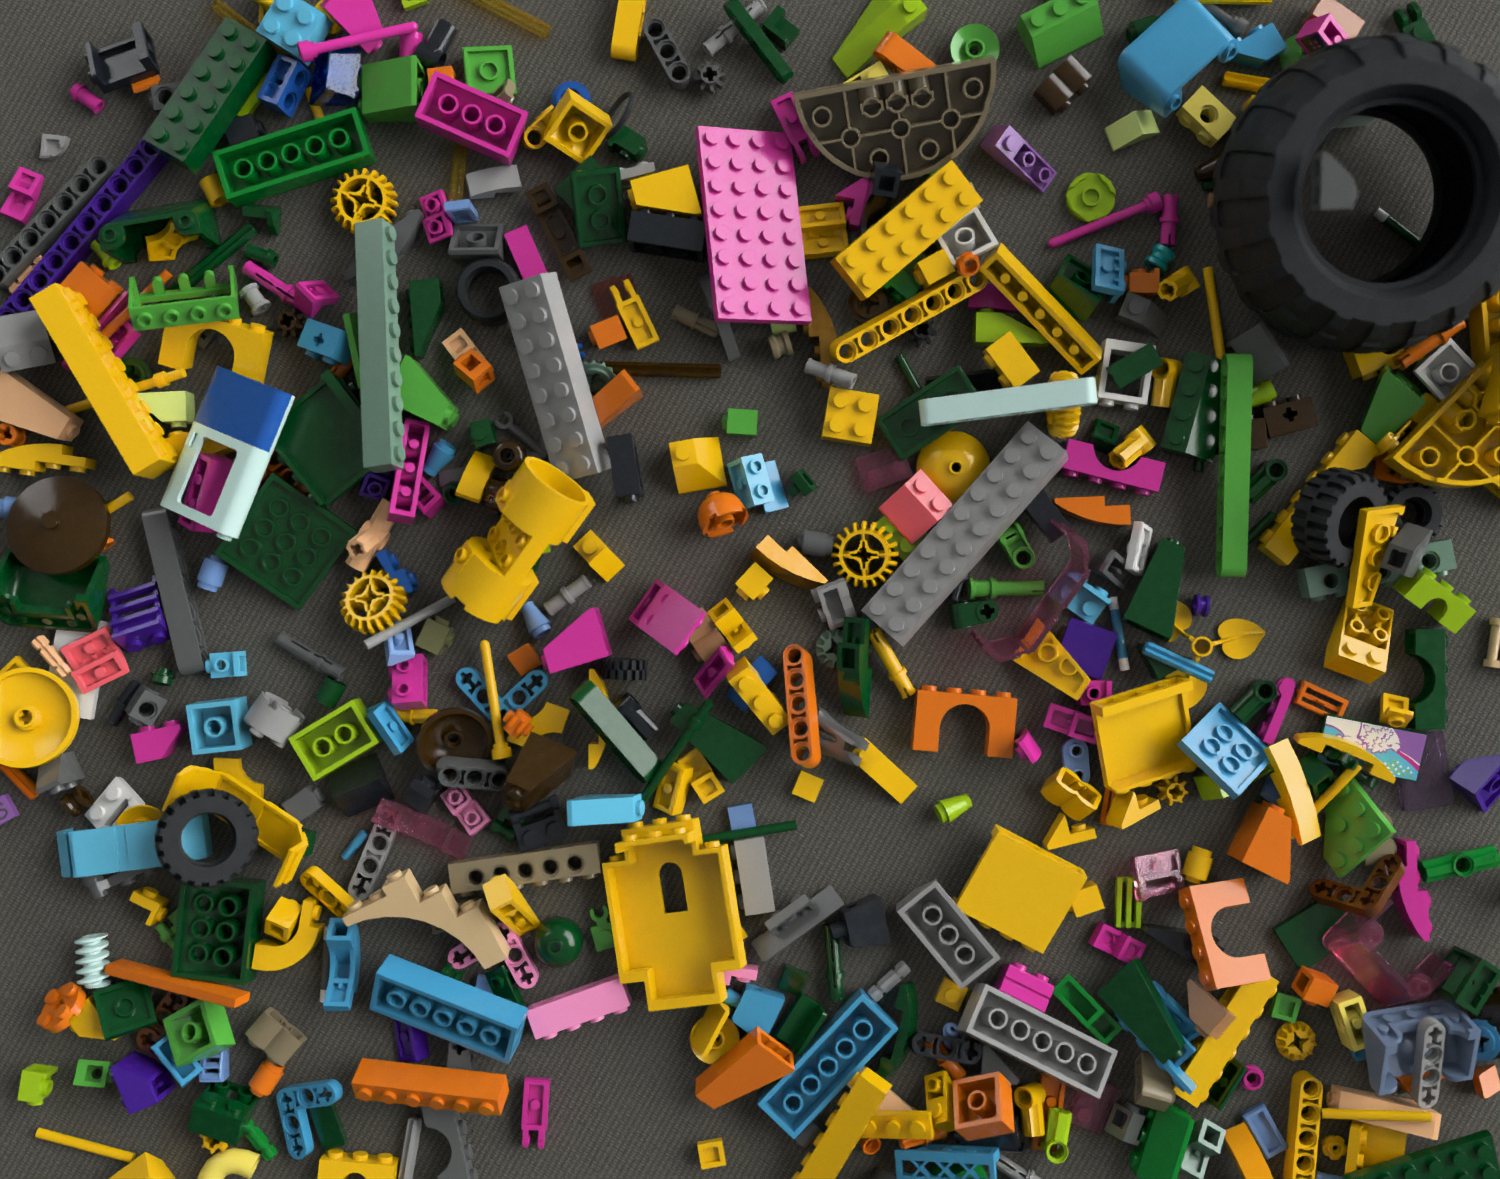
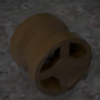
M77 785L73 788L71 794H65L60 798V803L68 814L77 817L84 808H90L94 805V799L86 788Z

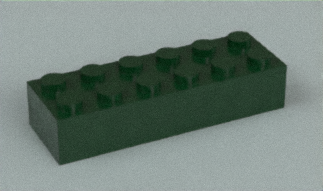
M226 16L142 139L155 153L196 175L276 58L277 52L269 40Z

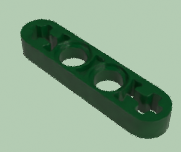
M728 0L723 5L727 16L777 81L785 84L794 76L789 65L739 0Z

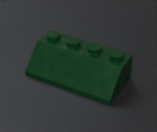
M1186 352L1161 443L1163 453L1213 463L1219 441L1221 359L1211 355Z

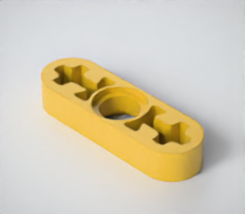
M317 866L308 867L300 875L302 885L338 918H342L347 911V906L356 901Z

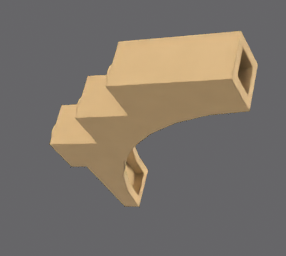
M410 868L402 872L398 869L390 873L386 877L387 880L382 889L373 892L369 899L363 902L359 899L349 904L347 911L342 917L346 927L364 920L381 917H405L427 922L459 939L476 956L484 969L506 960L510 952V947L483 898L477 901L469 900L459 907L446 883L439 887L437 884L432 885L423 892Z

